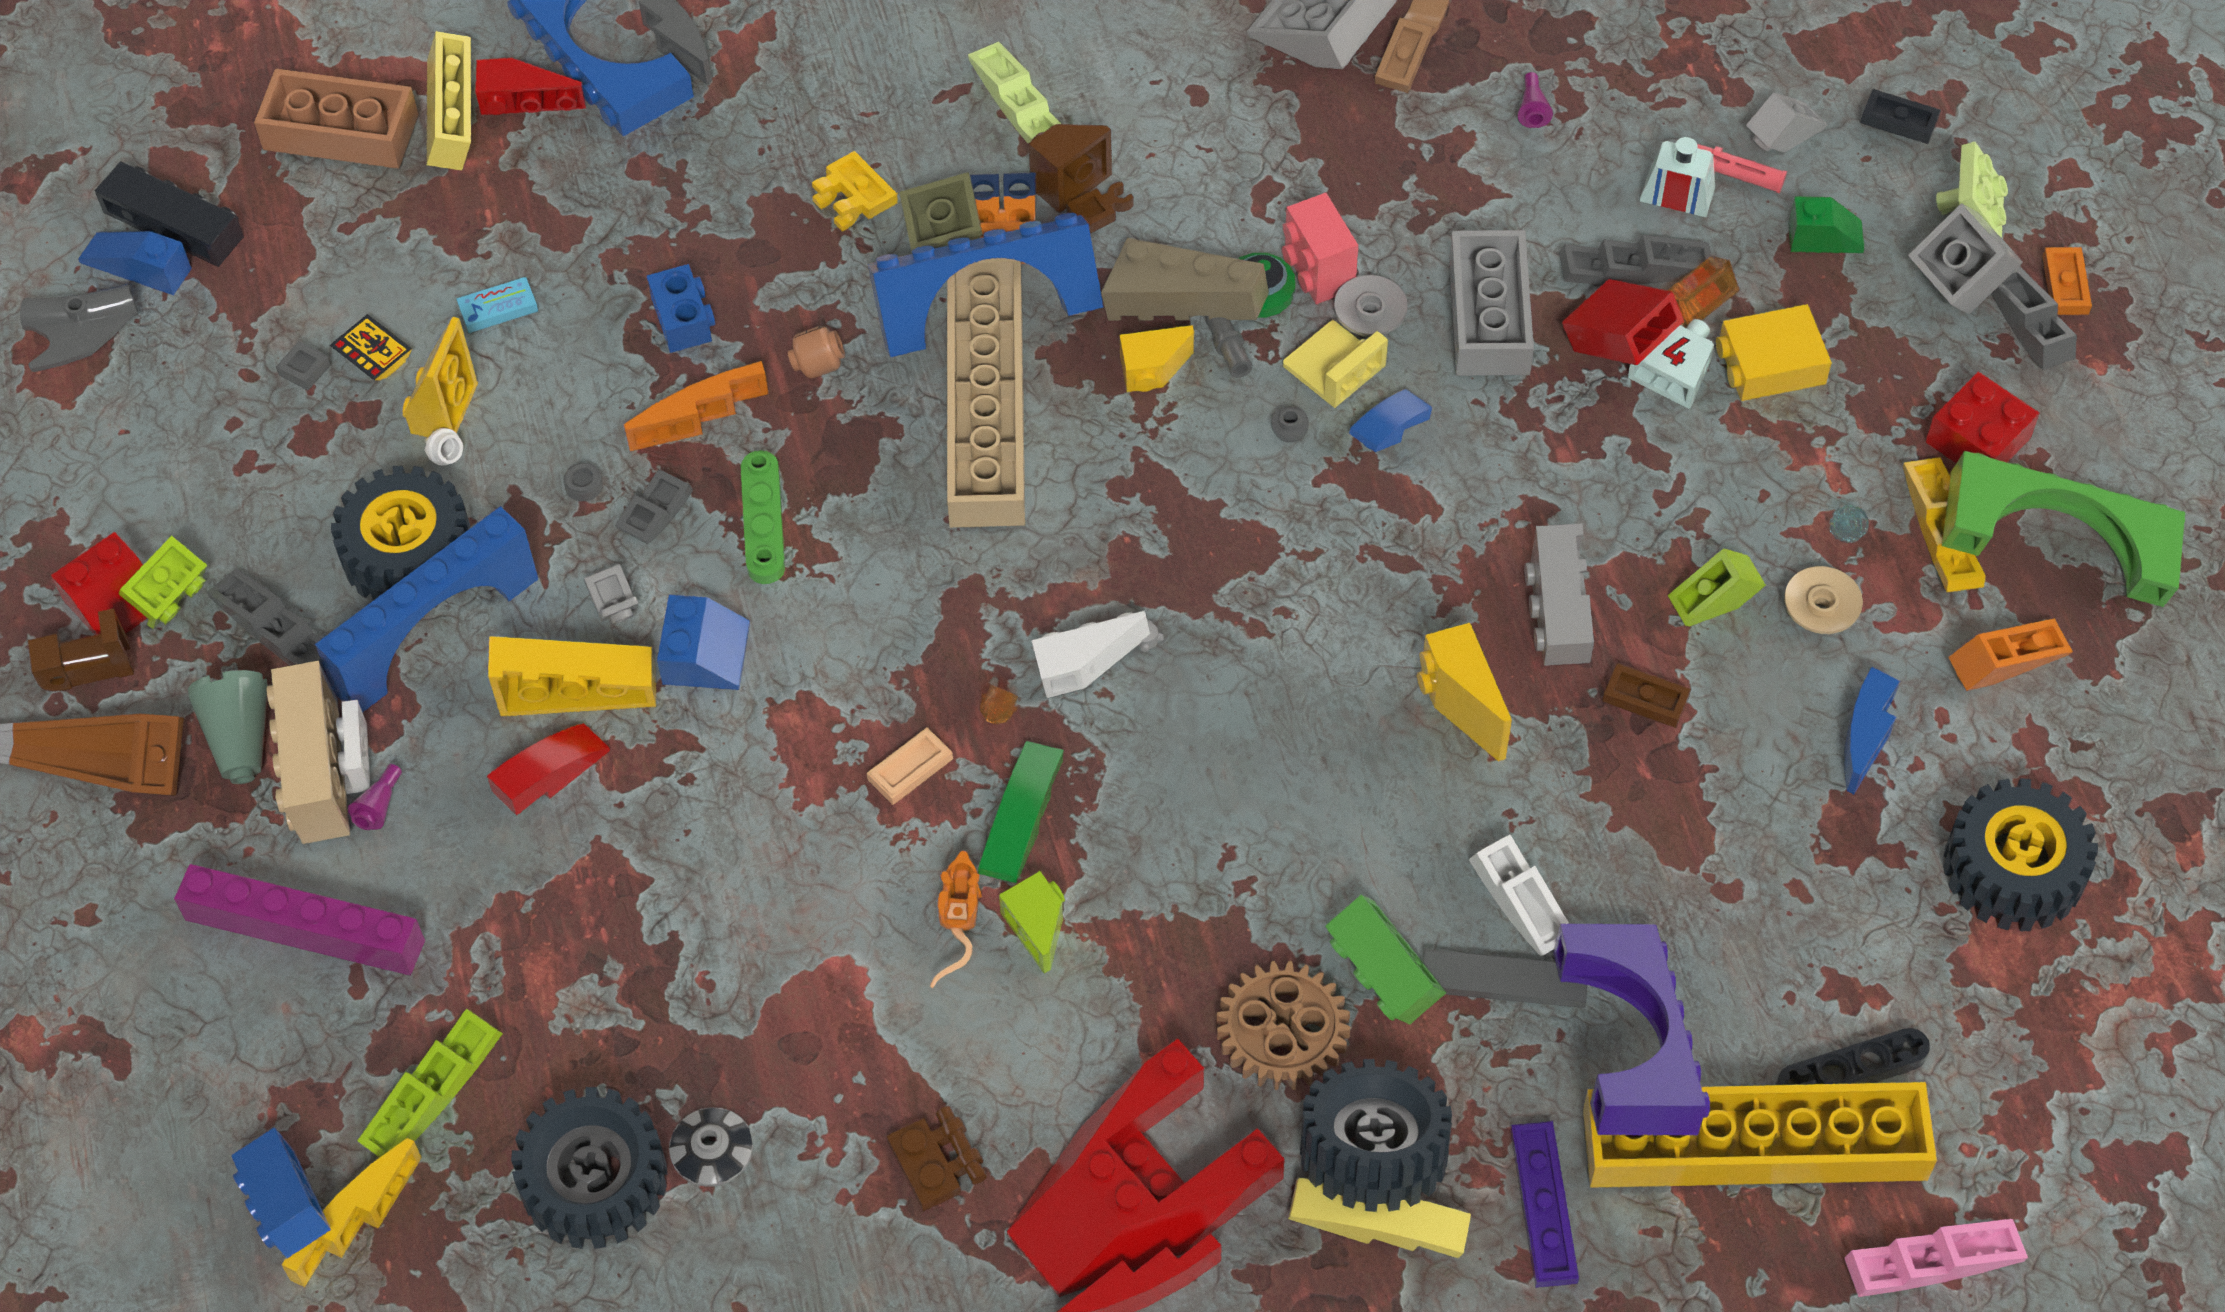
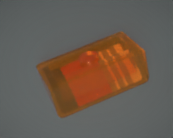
M1711 256L1669 288L1668 291H1673L1684 319L1682 325L1686 328L1693 319L1702 321L1739 292L1740 289L1730 260Z

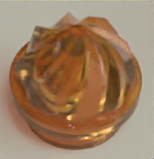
M990 684L987 693L981 694L980 711L989 723H1005L1018 710L1015 707L1018 696Z

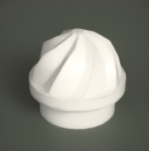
M437 429L432 431V434L425 439L426 446L424 450L428 458L435 464L442 466L452 464L462 455L463 443L457 433L451 429Z

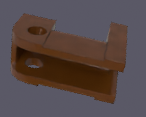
M114 608L98 612L101 634L61 642L57 634L28 640L31 671L42 689L54 692L73 689L72 687L114 677L121 678L134 675V668L125 651L131 649L130 642Z

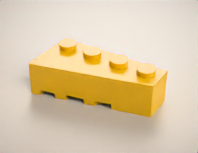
M489 636L488 678L501 717L656 707V664L652 647Z

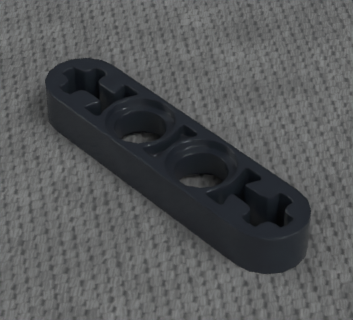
M1901 1029L1788 1065L1779 1073L1776 1085H1788L1789 1079H1793L1796 1084L1806 1082L1804 1085L1876 1083L1920 1068L1929 1054V1039L1918 1029ZM1907 1042L1910 1048H1918L1915 1056H1912L1910 1051L1900 1052L1904 1043ZM1865 1053H1874L1881 1058L1883 1066L1877 1070L1868 1069L1861 1063L1860 1057ZM1897 1053L1894 1062H1892V1054ZM1827 1065L1840 1067L1845 1074L1844 1080L1840 1082L1829 1081L1823 1075V1067ZM1813 1072L1814 1080L1809 1081L1811 1073Z

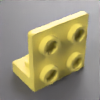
M1331 320L1283 360V367L1332 407L1336 408L1386 366L1388 339L1376 331L1367 340H1359L1336 321Z

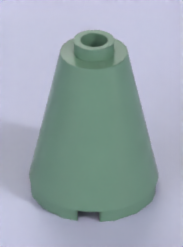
M248 670L222 672L223 679L213 682L210 681V675L202 677L189 686V701L222 778L230 779L232 784L249 783L255 779L254 776L260 773L262 768L267 707V679L263 680V675L259 672Z

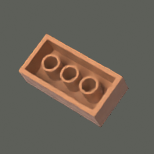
M275 69L254 124L263 150L399 169L419 113L412 88L409 86Z

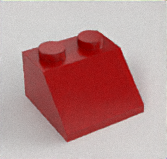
M113 532L51 575L62 600L94 635L101 634L99 611L114 608L125 634L147 619L145 615L119 595L120 589L143 564L116 532Z

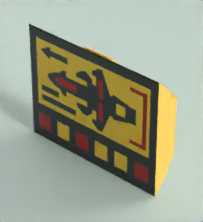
M368 314L329 345L373 380H382L389 377L406 362L412 350L410 346Z

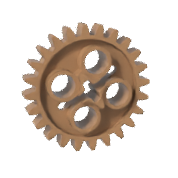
M1272 961L1270 972L1265 973L1261 967L1256 965L1255 978L1252 979L1242 973L1240 974L1241 987L1234 984L1229 985L1228 995L1230 998H1221L1220 1008L1223 1011L1217 1012V1024L1220 1025L1217 1028V1040L1224 1041L1221 1047L1223 1055L1232 1054L1230 1057V1066L1232 1068L1244 1065L1242 1076L1244 1079L1256 1073L1258 1074V1086L1260 1087L1269 1078L1273 1079L1275 1090L1280 1088L1282 1080H1288L1291 1089L1296 1090L1297 1079L1302 1078L1307 1085L1311 1086L1314 1072L1323 1077V1073L1328 1069L1326 1063L1334 1067L1339 1065V1055L1337 1053L1346 1052L1347 1042L1344 1039L1350 1037V1026L1346 1025L1349 1023L1350 1011L1342 1010L1345 1006L1344 996L1333 997L1336 993L1335 983L1322 986L1324 973L1320 972L1313 978L1309 977V965H1305L1299 973L1294 972L1292 961H1288L1285 971H1279L1275 961ZM1282 995H1289L1296 1000L1291 1003H1284L1277 998ZM1260 1000H1265L1270 1005V1008ZM1250 1018H1258L1264 1023L1259 1026H1251L1245 1021ZM1308 1024H1315L1322 1029L1318 1032H1308L1303 1027ZM1297 1043L1308 1050L1302 1051L1297 1045ZM1282 1047L1286 1048L1290 1053L1285 1056H1278L1273 1054L1271 1050Z

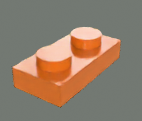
M2082 247L2045 248L2042 258L2048 294L2058 303L2057 315H2089L2092 303Z

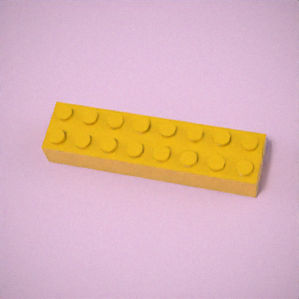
M1926 1082L1701 1087L1702 1092H1707L1709 1095L1710 1111L1708 1117L1703 1118L1698 1135H1598L1590 1105L1594 1089L1587 1090L1583 1108L1590 1188L1928 1181L1937 1162Z

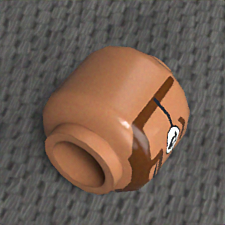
M817 326L796 334L793 337V349L788 350V357L794 371L801 370L809 379L838 370L841 365V359L845 358V350L839 334L836 330L830 331L826 326Z

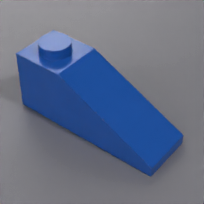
M150 231L96 232L78 258L79 262L86 266L171 295L176 293L192 269L182 242Z

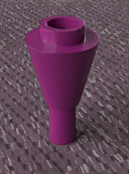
M1529 72L1524 77L1525 91L1518 111V120L1525 127L1540 128L1551 121L1553 110L1539 87L1538 75L1534 72Z
M389 764L379 781L370 786L348 806V813L352 822L357 827L363 830H378L383 827L392 795V788L402 774V770L398 766Z

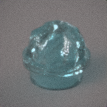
M1852 505L1840 506L1832 513L1833 517L1828 521L1830 523V533L1837 540L1845 543L1858 541L1867 533L1869 528V521L1865 511L1860 507Z

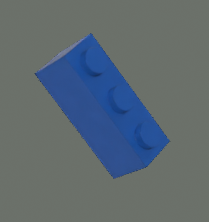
M275 1127L231 1155L238 1172L233 1174V1178L241 1191L246 1196L249 1195V1198L244 1201L253 1218L257 1222H261L256 1227V1230L269 1249L276 1245L283 1255L289 1258L331 1230L295 1151Z

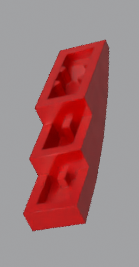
M1210 1233L1180 1258L1177 1259L1168 1247H1165L1135 1272L1122 1260L1057 1312H1136L1184 1288L1220 1263L1222 1245Z

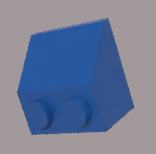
M669 595L657 657L662 685L739 690L750 621L708 597Z

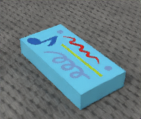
M526 277L456 299L468 333L538 312L535 298Z

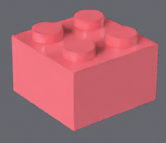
M1327 193L1288 206L1286 209V223L1283 224L1285 245L1282 246V254L1285 262L1295 268L1298 273L1297 276L1301 289L1304 293H1310L1315 304L1335 298L1340 287L1356 277L1359 245Z

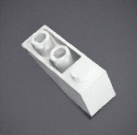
M1145 611L1124 613L1115 619L1100 623H1086L1077 629L1061 633L1051 632L1041 638L1032 640L1046 697L1050 698L1086 688L1139 645L1141 640L1150 634Z

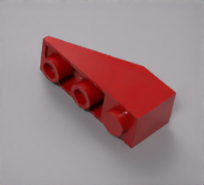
M514 58L476 60L475 93L481 115L586 109L582 82Z

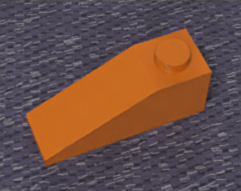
M2054 618L1978 634L1948 658L1956 671L1957 677L1962 682L1966 691L1997 684L2068 656L2073 651Z

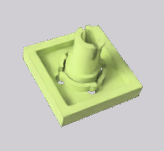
M1976 142L1964 144L1961 148L1959 188L1938 192L1936 195L1937 207L1942 215L1953 212L1962 203L1977 211L2002 238V225L2006 224V213L2003 204L2004 197L2008 194L2007 183L2002 175L1999 176L1994 170L1990 156L1984 154Z

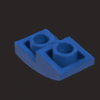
M1404 389L1369 410L1350 428L1349 434L1362 442L1368 449L1378 452L1400 443L1405 429L1429 420L1432 407L1407 389Z

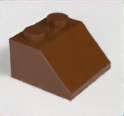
M1055 124L1045 132L1038 133L1028 143L1030 173H1036L1037 195L1059 214L1066 209V203L1090 192L1112 175L1111 129L1106 125Z

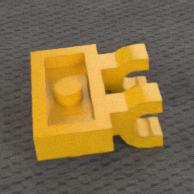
M855 151L826 166V177L818 178L812 182V187L818 192L812 196V199L821 210L830 205L839 192H842L847 197V199L839 200L833 204V209L839 214L834 218V224L842 232L851 227L860 214L863 213L868 219H871L898 203L897 193Z

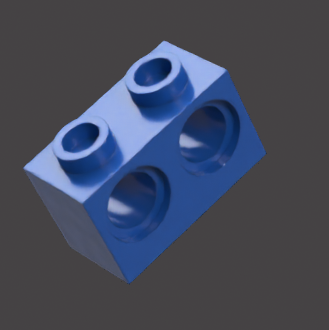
M689 264L647 275L650 296L669 352L672 353L712 342L710 327L716 325L710 304L703 306L701 299L706 297L700 276L693 278Z

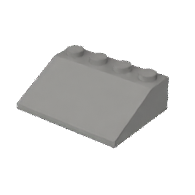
M1272 0L1247 30L1249 37L1314 67L1343 69L1360 46L1368 39V36L1379 22L1385 18L1387 12L1397 0Z

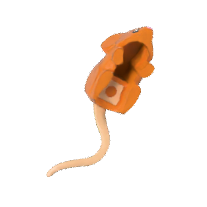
M964 850L960 851L947 870L941 873L943 888L938 897V913L940 925L951 930L955 938L965 946V954L958 962L939 972L933 978L930 984L931 988L935 986L940 978L966 965L972 955L973 946L963 931L975 928L978 914V899L982 897L978 885L979 874L971 862L968 853Z

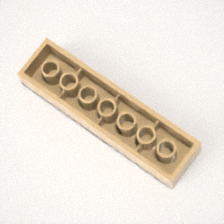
M1005 258L981 260L962 268L947 280V505L950 528L1025 526L1021 261Z

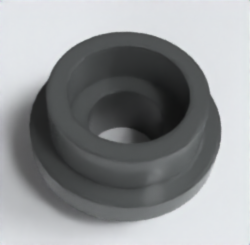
M1291 406L1277 410L1271 420V427L1275 435L1280 440L1289 443L1300 440L1306 434L1309 426L1306 413L1299 408ZM1286 421H1293L1295 423L1289 424Z

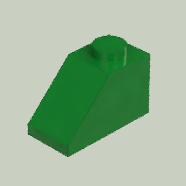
M1794 197L1788 223L1791 252L1864 253L1863 228L1860 218L1832 197Z

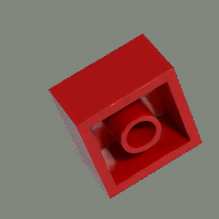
M1978 371L1933 416L1926 443L1955 463L1958 462L1964 451L1980 453L1986 457L2008 463L2031 439L2040 412Z

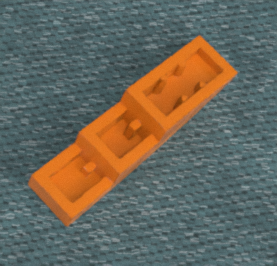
M762 361L725 371L692 384L653 404L626 422L624 428L629 450L634 451L703 435L701 422L735 415L734 402L767 395L768 388Z

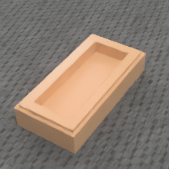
M926 727L867 772V778L894 805L953 760V753Z

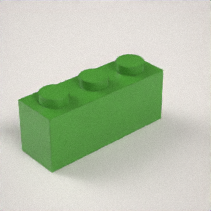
M1361 894L1325 926L1333 936L1329 941L1331 946L1343 959L1348 957L1357 967L1353 974L1366 989L1370 990L1373 988L1381 998L1377 1001V1005L1390 1020L1398 1019L1410 1025L1446 994V991L1375 901Z

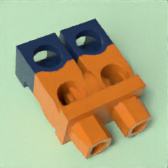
M1036 173L1003 174L1004 208H1000L999 174L970 175L973 190L983 184L991 186L994 190L974 192L983 234L996 229H1003L1005 232L1018 230L1019 226L1023 223L1036 221ZM1018 183L1025 184L1030 189L1009 191L1011 186Z

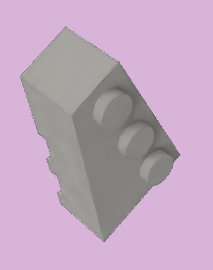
M1583 523L1536 526L1531 562L1524 565L1526 586L1532 585L1534 594L1529 596L1530 617L1537 618L1538 628H1534V646L1536 651H1542L1544 666L1590 663L1594 637L1590 596L1586 595L1583 573L1587 572L1586 559L1580 558L1579 551L1581 538L1584 535Z

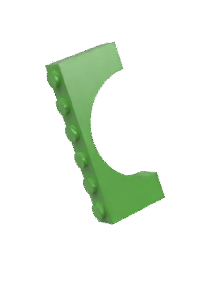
M1964 451L1952 469L1942 546L1979 556L1992 538L1995 524L2003 517L2025 509H2051L2069 514L2085 522L2108 542L2117 555L2124 571L2127 587L2126 597L2164 607L2178 590L2185 522L2184 511L2170 508L2164 504L2140 500L2128 494H2119L2097 488L2092 484H2083L2064 479L2056 474H2046L2025 468L2019 464L1999 461L1980 453Z

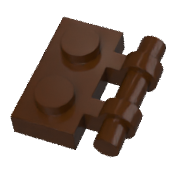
M950 1106L942 1107L936 1112L941 1126L932 1132L923 1118L886 1136L887 1143L923 1212L961 1194V1187L957 1178L967 1174L972 1184H979L987 1178L981 1165L984 1161L977 1148L971 1147L965 1135L967 1132L966 1126L960 1117H955ZM951 1143L958 1157L947 1162L940 1147Z

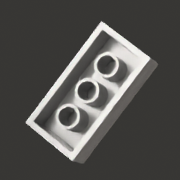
M1525 230L1452 231L1449 262L1456 376L1530 375L1534 344Z

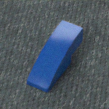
M1871 667L1861 686L1849 722L1844 748L1846 789L1853 795L1888 741L1896 717L1887 711L1894 701L1900 681L1874 667Z

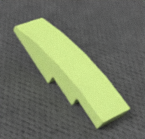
M1000 42L968 54L969 61L1002 112L1027 143H1030L1038 133L1045 132L1055 124H1061L1049 112L1047 99L1031 84L1029 72Z

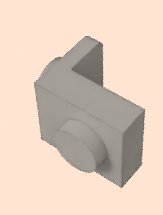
M620 564L584 578L583 581L601 623L610 619L612 624H617L634 616L632 610L636 609L639 603L636 596L634 597Z

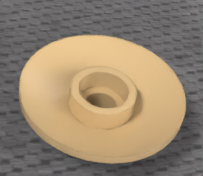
M1815 566L1801 570L1791 578L1785 590L1784 602L1788 614L1801 627L1815 633L1834 634L1848 629L1857 621L1862 610L1863 598L1858 585L1850 576L1835 568ZM1816 605H1824L1826 609L1820 608Z

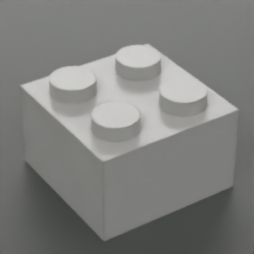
M1962 203L1908 255L1952 306L1968 314L1976 309L2023 263L1977 211Z

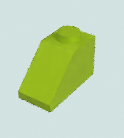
M1723 548L1672 591L1668 597L1685 626L1690 627L1740 608L1764 588L1766 584L1748 555Z
M1039 871L1001 893L999 901L1001 915L1045 974L1052 967L1063 922L1062 903L1065 902V898L1059 886L1054 881L1048 883Z

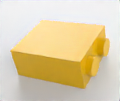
M1808 304L1725 320L1722 323L1720 337H1716L1718 356L1720 359H1725L1728 366L1727 377L1731 388L1737 389L1741 401L1825 385L1827 383L1832 362Z

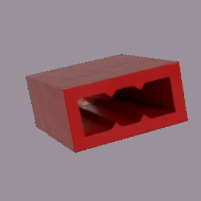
M1608 279L1573 311L1562 324L1574 352L1638 365L1684 322L1673 291Z

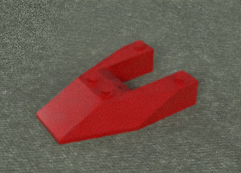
M1178 1038L1147 1060L1080 1127L1007 1230L1008 1237L1058 1297L1089 1287L1122 1260L1132 1271H1136L1165 1247H1168L1175 1256L1186 1253L1207 1235L1213 1233L1284 1178L1285 1158L1258 1128L1187 1182H1184L1145 1138L1143 1134L1204 1089V1067Z

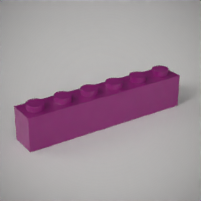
M189 864L174 897L185 921L409 976L413 972L425 943L416 918Z

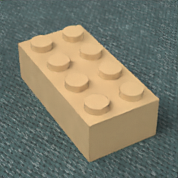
M319 661L271 669L273 685L267 686V697L271 709H275V719L270 720V732L273 742L278 743V754H273V767L276 777L281 778V788L276 789V802L279 812L286 813L289 830L297 832L302 844L350 835L345 776L341 775L338 763V752H342V744L339 741L336 727V719L339 718L337 697Z

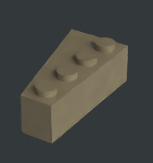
M1127 238L1101 294L1108 321H1121L1122 316H1138L1139 320H1154V316H1175V320H1190V317L1208 316L1209 320L1216 317L1228 320H1257L1269 290L1264 264Z

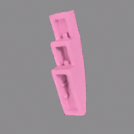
M2013 1219L1940 1227L1933 1235L1899 1238L1886 1247L1852 1250L1844 1259L1858 1297L1908 1290L1977 1275L2024 1262L2028 1256Z

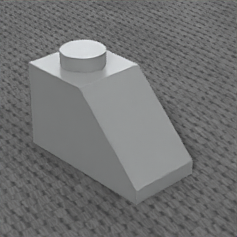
M1773 92L1746 126L1755 134L1752 139L1762 149L1766 151L1774 149L1785 153L1823 131L1828 124L1805 102Z

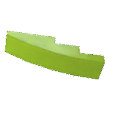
M466 1009L443 1043L438 1040L434 1042L413 1074L404 1073L357 1141L378 1157L387 1153L406 1138L416 1141L469 1080L503 1033L472 1011Z

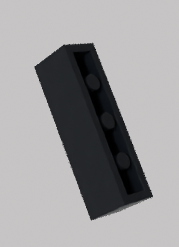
M120 161L94 190L104 214L140 231H150L180 241L185 252L217 267L223 263L244 238L238 222L239 218L231 209L227 207L220 208L209 203L197 193L190 194L179 189L173 182L169 180L162 181L150 175L139 166L132 167Z

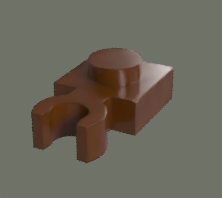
M1116 182L1103 195L1095 188L1066 203V212L1076 213L1077 216L1081 215L1088 223L1091 234L1116 221V211L1125 212L1130 210L1134 206V196L1129 194L1124 198L1117 197L1124 193V184Z

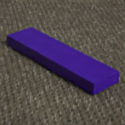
M1553 1121L1511 1125V1139L1535 1288L1578 1284L1579 1274Z

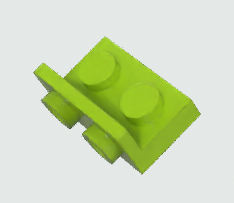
M171 535L120 589L119 595L149 619L147 625L152 629L160 622L167 625L181 609L177 605L186 594L192 598L205 584L206 580L203 578L207 564Z

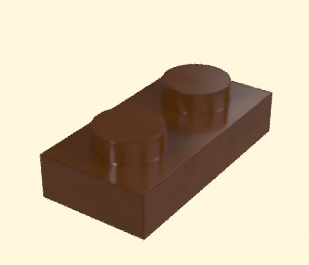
M1617 663L1604 692L1602 702L1677 728L1690 697L1691 689Z

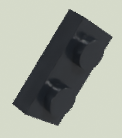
M1872 89L1860 123L1929 144L1941 109Z

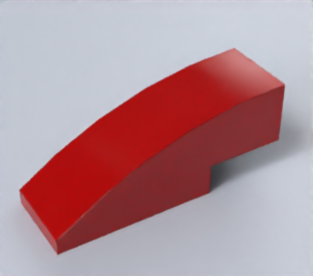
M582 723L550 735L527 747L489 773L487 779L491 791L517 816L542 795L545 794L549 799L606 755L610 749L587 725Z

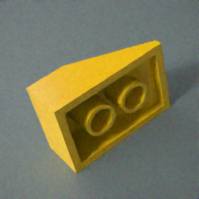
M451 318L431 351L425 366L419 368L416 376V386L412 395L407 396L404 401L403 417L407 420L411 434L429 437L432 431L440 428H448L457 433L476 390L478 382L460 318Z
M1466 623L1425 635L1424 651L1419 653L1422 668L1421 672L1417 673L1421 692L1423 695L1429 694L1434 708L1497 761L1505 760L1512 719L1471 624Z

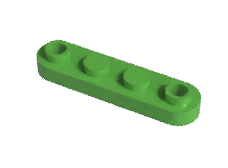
M759 450L746 455L741 463L745 558L749 577L759 584H771L778 581L785 572L780 472L776 457L770 452ZM758 465H764L761 468H756ZM762 558H763V559H767V558L770 559V560L767 561V562H760V560H761Z

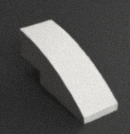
M1509 834L1473 855L1469 861L1497 904L1525 940L1540 956L1554 950L1560 924H1569L1536 866L1529 867L1512 836Z

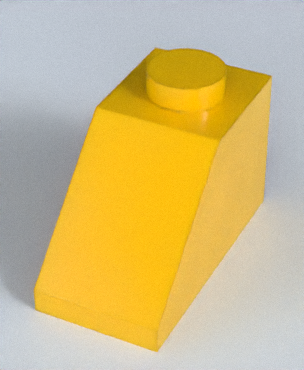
M1193 325L1120 335V359L1126 391L1145 392L1164 387L1194 353Z

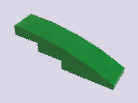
M1029 741L1025 742L993 822L978 867V874L1017 883L1039 834L1040 820L1051 798L1052 784L1063 762L1064 750Z

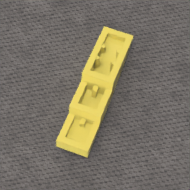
M1298 1178L1296 1181L1288 1217L1290 1220L1369 1244L1372 1239H1376L1411 1251L1420 1246L1455 1258H1459L1464 1253L1471 1217L1470 1213L1420 1200V1203L1411 1207L1406 1200L1400 1201V1210L1389 1212L1386 1204H1377V1212L1365 1211L1366 1203L1357 1201L1352 1209L1342 1205L1343 1196L1339 1194L1333 1200L1323 1195L1324 1183L1314 1187L1309 1179Z

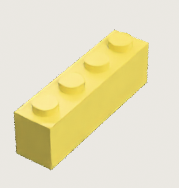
M436 31L427 59V165L462 171L471 144V37Z

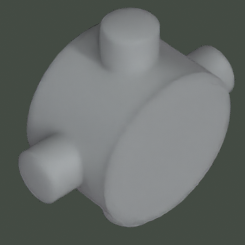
M1147 620L1150 634L1141 640V643L1138 645L1143 652L1149 651V649L1157 645L1158 641H1163L1164 634L1158 633L1157 627L1150 620Z

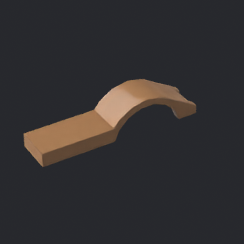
M1450 0L1412 1L1405 17L1398 20L1376 72L1375 84L1405 93L1409 92L1431 37L1439 29Z

